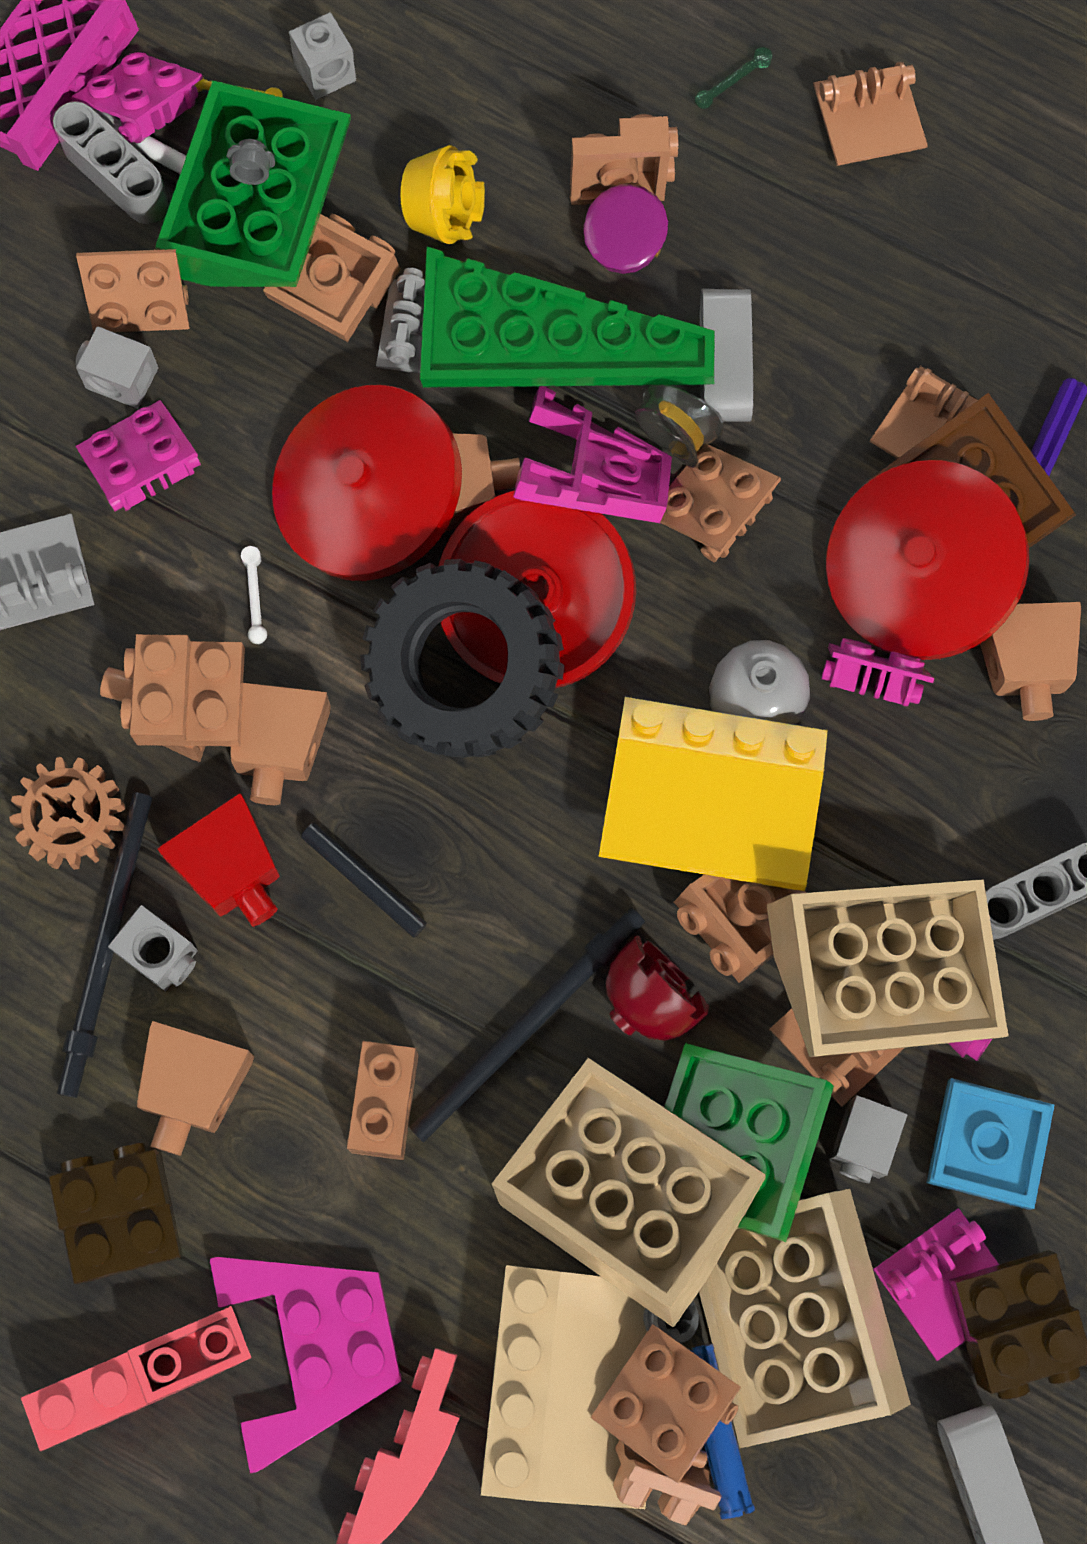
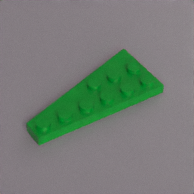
M427 247L420 381L423 387L714 384V330L660 314L651 317L628 310V305L610 300L609 304L586 298V294L581 291L516 272L508 275L487 269L482 262L468 258L466 262L444 256L443 251Z

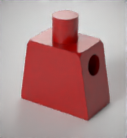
M238 794L157 848L172 869L220 917L238 906L251 926L254 927L265 922L277 912L278 908L264 888L276 881L280 875L251 811L241 794Z

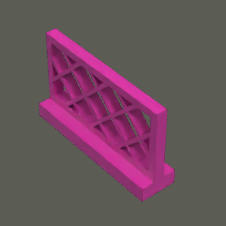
M21 0L0 28V65L9 62L11 70L10 75L0 78V92L14 88L16 101L0 105V120L20 114V117L7 134L0 131V147L17 154L23 165L37 171L59 142L53 124L56 111L66 103L75 102L71 96L85 88L91 79L109 72L138 32L139 27L126 0H62L63 4L39 11L38 6L42 0ZM88 10L96 11L88 23L75 27L73 15ZM66 18L67 30L44 36L42 25ZM35 27L37 39L16 46L13 45V40L19 32ZM69 43L72 44L62 59L50 62L48 50ZM40 53L43 65L19 72L18 59ZM46 78V81L35 95L24 98L22 85Z

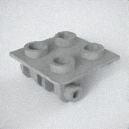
M405 269L404 274L399 276L398 280L394 279L389 287L376 368L420 373L425 280L422 278L423 273L418 269Z
M72 514L0 532V630L95 605Z

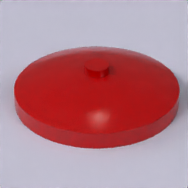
M365 385L344 390L314 407L302 418L286 440L276 464L272 486L273 508L277 524L294 552L303 560L330 576L352 581H367L390 576L411 566L422 558L436 544L448 527L461 492L462 464L460 452L454 435L446 422L432 407L416 395L400 388L385 385Z
M925 460L903 464L891 468L867 482L848 501L836 520L828 543L826 557L827 579L832 598L837 609L850 627L864 640L886 653L896 652L920 658V660L941 659L963 653L994 634L1006 622L1019 602L1029 569V545L1024 524L1005 492L979 471L965 465L941 460Z
M511 491L485 502L460 523L443 550L439 566L444 565V561L448 559H461L467 563H474L475 560L488 563L514 576L539 595V600L549 608L556 620L553 625L556 632L562 638L564 650L559 651L560 663L564 664L563 680L558 679L555 688L563 687L579 681L597 670L610 658L622 642L629 628L635 608L636 576L634 565L623 538L602 513L519 500L513 497L514 491ZM471 612L455 613L442 620L443 630L460 657L483 676L502 683L508 665V646L499 627L489 618Z

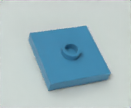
M953 1078L947 1081L926 1183L1029 1210L1034 1209L1054 1104Z

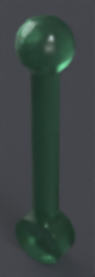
M765 47L758 48L755 51L754 58L710 90L699 91L695 97L696 105L702 109L709 108L713 103V98L757 67L767 68L771 64L773 57L771 50Z

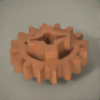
M58 757L55 762V770L50 772L40 763L36 766L39 778L35 782L24 777L20 781L27 790L26 795L12 796L11 802L21 809V813L9 817L10 823L13 826L23 829L15 837L17 842L23 847L32 844L28 854L36 861L41 860L47 854V863L54 869L59 868L63 858L67 859L69 865L74 870L80 868L81 856L87 855L93 862H98L100 859L96 849L100 845L113 849L115 846L112 839L108 836L110 830L122 831L124 828L123 823L114 817V814L125 810V804L121 799L111 798L120 789L113 780L103 782L106 773L99 765L88 773V764L83 758L78 757L73 768H69L64 759ZM70 783L69 786L52 789L57 785ZM97 795L101 808L98 822L94 820L92 810L98 802L95 799ZM39 804L42 808L43 819L36 826L35 817ZM53 804H57L61 808L66 807L69 810L74 809L83 822L79 823L74 818L61 817L59 815L60 812ZM84 838L79 842L64 845L67 840Z

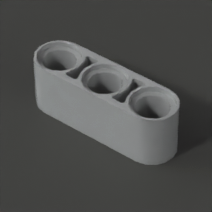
M70 102L61 106L54 115L53 124L66 157L132 219L144 224L155 223L162 219L167 213L169 203L161 175L157 168L88 105L81 102ZM86 131L81 135L73 136L77 132ZM114 160L118 161L117 163H115V164H113V165H109V166H106V165H105L106 163H108V162H110V161H114ZM151 190L146 195L137 196V193L141 191Z
M702 289L700 297V326L715 331V379L712 385H700L701 420L750 422L753 411L751 290Z
M1087 843L1066 851L986 891L987 904L990 901L999 902L1004 905L1009 915L1006 924L997 923L990 917L993 940L1006 937L1087 898V878L1081 874L1078 867L1079 859H1087ZM1034 880L1044 881L1052 888V902L1043 901L1036 896L1033 890Z
M986 1404L939 1420L937 1422L939 1436L976 1543L1044 1544L1004 1429L992 1405Z

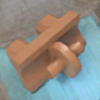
M619 1440L615 1447L621 1466L613 1487L621 1503L639 1509L644 1506L653 1489L661 1491L663 1493L657 1502L661 1513L669 1520L685 1526L700 1506L715 1510L722 1496L718 1490L710 1487L709 1469L705 1465L707 1462V1453L705 1451H699L678 1484Z

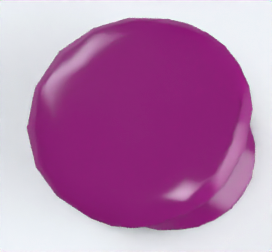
M621 184L611 187L594 200L586 214L583 228L585 244L592 257L607 270L621 274L637 272L649 265L652 259L660 254L668 232L665 208L659 198L644 187L632 184Z

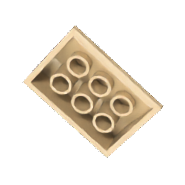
M984 879L791 894L767 904L774 959L809 1057L1008 1037Z
M588 1058L492 1182V1187L499 1204L674 1327L711 1274L764 1182L765 1174Z
M851 1190L830 1192L800 1200L786 1242L736 1228L711 1274L700 1289L699 1294L712 1344H714L719 1371L741 1386L732 1401L738 1405V1411L733 1418V1424L739 1447L744 1448L884 1417L911 1405Z
M506 1266L481 1495L536 1502L635 1508L621 1503L613 1487L621 1466L620 1459L615 1450L619 1439L590 1417L647 1333L643 1321L645 1307L603 1277ZM645 1502L644 1506H643V1507H640L639 1509H645V1508H646V1502Z

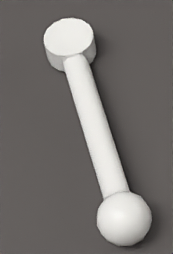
M248 546L241 552L242 562L247 567L252 627L248 630V639L254 644H261L267 638V630L261 623L257 566L261 562V555L256 547Z

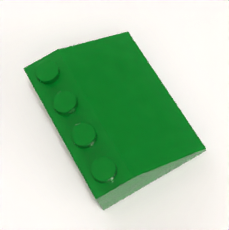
M212 81L155 249H176L182 280L210 287H297L351 121L350 114ZM245 139H253L263 143L267 151L272 152L275 157V165L272 168L270 167L268 179L256 185L244 184L234 179L230 174V159L227 158V152L231 146L238 145L240 141Z

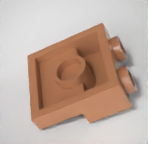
M638 114L631 118H619L618 136H606L596 133L589 134L583 138H572L571 205L592 204L602 192L621 184L644 187L656 195L660 201H664L666 182H674V157L678 156L677 127H669L668 116L653 117L648 114Z
M320 214L297 287H265L263 292L270 300L348 342L370 306L377 308L401 268L394 255L395 250L387 242L376 236H371L367 240L356 234L355 228L338 215L331 214L327 218Z
M136 634L135 648H126L124 655L125 678L133 679L132 698H123L121 723L123 729H130V735L137 745L240 746L245 654L243 643L192 642L188 635Z
M703 875L691 883L674 903L679 908L677 917L681 926L692 935L699 933L712 949L710 951V959L714 967L723 975L729 976L732 974L740 983L774 957L767 904L791 894L806 892Z

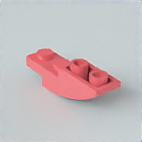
M231 1306L130 1349L122 1355L21 1397L41 1452L251 1359V1355Z
M436 1348L432 1359L425 1356L421 1357L412 1384V1388L421 1391L414 1413L404 1410L394 1439V1443L403 1445L401 1454L381 1448L375 1460L365 1457L355 1486V1490L364 1493L357 1515L347 1512L336 1544H381L398 1527L430 1483L451 1442L461 1416L440 1408L457 1354Z

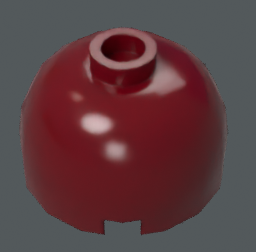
M635 936L620 951L611 964L606 978V992L614 1009L609 1012V1015L614 1023L627 1035L631 1036L635 1031H638L648 1039L669 1040L680 1037L708 1014L709 1007L699 990L692 997L686 991L687 986L685 985V982L689 979L687 975L653 943L646 941L642 945L640 936Z

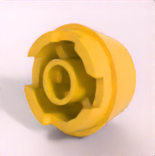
M448 145L409 161L402 176L401 207L404 219L411 229L446 244H453L457 240H469L473 237L469 229L472 221L481 222L485 201L484 181H475L471 166L475 165L478 161L473 152L458 150L456 147Z

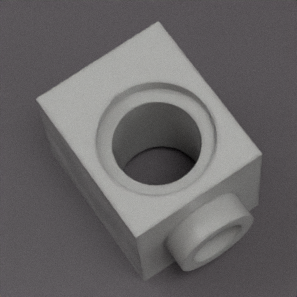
M331 12L289 31L294 64L315 100L356 81L352 47Z
M98 326L90 341L86 340L82 343L76 357V369L86 389L137 409L158 370L151 347Z
M142 905L108 946L120 958L165 992L172 983L179 986L189 976L196 964L193 957L198 952L190 941ZM155 941H168L170 951L167 958L157 964L147 963L145 956L147 948Z
M858 1095L853 1097L847 1104L829 1160L841 1164L839 1173L860 1182L870 1183L872 1176L878 1179L887 1176L908 1114Z

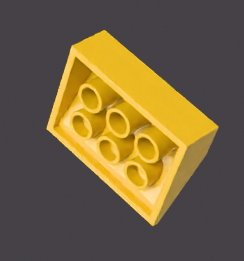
M625 697L599 857L805 891L824 773L828 730Z

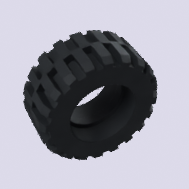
M448 559L444 561V565L438 567L429 563L416 568L417 576L411 580L405 577L400 578L391 586L395 594L389 601L380 598L373 609L379 617L374 627L366 625L362 639L370 642L369 653L360 655L361 671L369 672L370 682L364 685L369 700L377 701L380 707L377 714L385 725L393 726L398 731V737L409 744L422 747L424 751L461 758L495 755L497 750L503 748L510 749L521 743V737L528 731L535 732L544 722L541 716L546 708H553L559 695L554 693L558 679L563 680L564 664L560 663L559 651L564 650L562 638L554 628L553 623L556 620L549 608L539 600V595L506 571L476 560L474 563H467L461 559ZM460 612L477 613L489 618L502 631L508 646L507 670L499 688L485 702L468 708L450 707L435 699L425 687L420 668L422 649L430 632L442 620Z

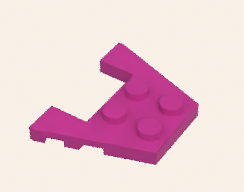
M539 386L533 400L529 422L577 440L572 470L570 474L524 458L517 476L513 497L524 501L660 523L667 508L672 456L620 427L615 429L614 434L591 422V411L578 404L571 411L553 401L556 395L555 391L545 386Z
M223 1257L210 1259L219 1307L222 1308L272 1295L275 1296L297 1406L295 1410L241 1423L250 1473L262 1470L402 1381L380 1273Z

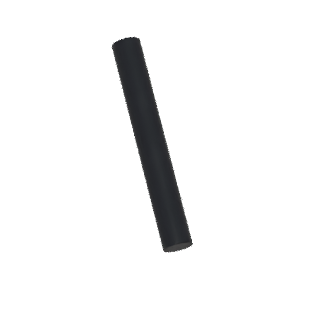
M312 823L305 829L301 838L409 935L415 938L423 931L427 922L316 823Z

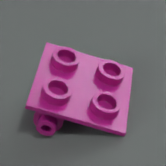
M138 52L124 57L121 64L106 74L91 79L85 88L71 97L75 102L84 103L91 108L120 118L122 125L118 128L119 134L130 144L132 142L141 143L145 138L153 134L155 129L163 128L166 123H170L181 113L195 105L198 91L194 84L203 79V76L177 64H171Z
M161 400L137 410L130 417L106 430L95 433L89 439L75 446L105 493L114 512L121 508L128 511L130 507L147 499L141 489L142 486H145L151 497L155 496L156 493L150 482L156 478L164 490L168 489L169 486L163 476L165 473L170 482L174 484L189 475L195 474L193 469L201 465L197 458V452Z
M846 638L842 639L841 646L829 643L828 649L831 656L836 658L835 662L825 661L821 679L830 681V687L854 692L861 666L865 665L858 694L864 695L872 667L880 670L873 698L879 699L888 671L890 674L883 700L908 707L909 702L919 704L924 685L915 683L916 679L930 683L934 681V677L924 668L925 663L921 662L920 658L891 652L889 659L874 655L875 650L871 649V645Z
M959 1208L873 1269L936 1361L965 1341L949 1279L999 1265L983 1243L986 1239L983 1230L975 1221L969 1223Z

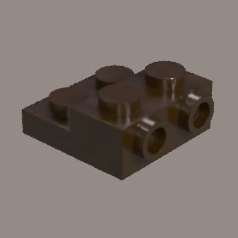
M145 1143L131 1144L114 1149L115 1160L94 1165L92 1156L75 1158L60 1163L62 1173L49 1176L59 1230L64 1231L74 1284H82L183 1258L161 1152L157 1150L146 1152Z
M1046 1250L949 1279L976 1384L990 1394L997 1393L999 1399H1014L1030 1392V1382L1047 1377L1049 1383L1061 1384L1076 1380L1081 1376L1079 1367L1087 1365V1339L1079 1309L1070 1306L1057 1253Z

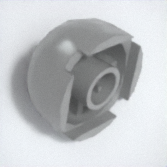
M770 640L748 641L734 647L717 664L709 686L710 707L713 712L797 725L803 718L810 699L809 675L801 659L788 647Z

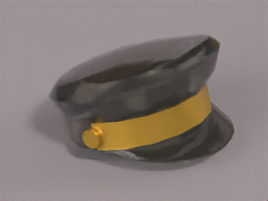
M651 385L645 389L643 401L635 412V418L645 434L656 444L671 452L682 463L691 468H696L699 465L697 455L699 448L719 439L723 435V420L718 411L702 399L671 385Z

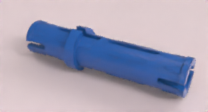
M714 1344L701 1345L690 1350L718 1370L714 1354ZM719 1421L705 1442L704 1448L707 1453L714 1488L722 1496L718 1503L720 1518L730 1519L743 1516V1511L745 1514L755 1511V1506L752 1504L732 1421L727 1425Z

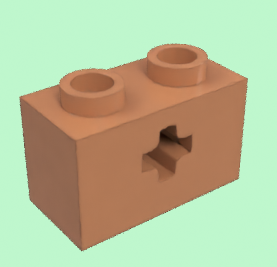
M362 1042L347 1149L352 1154L404 1160L418 1063L416 1048Z

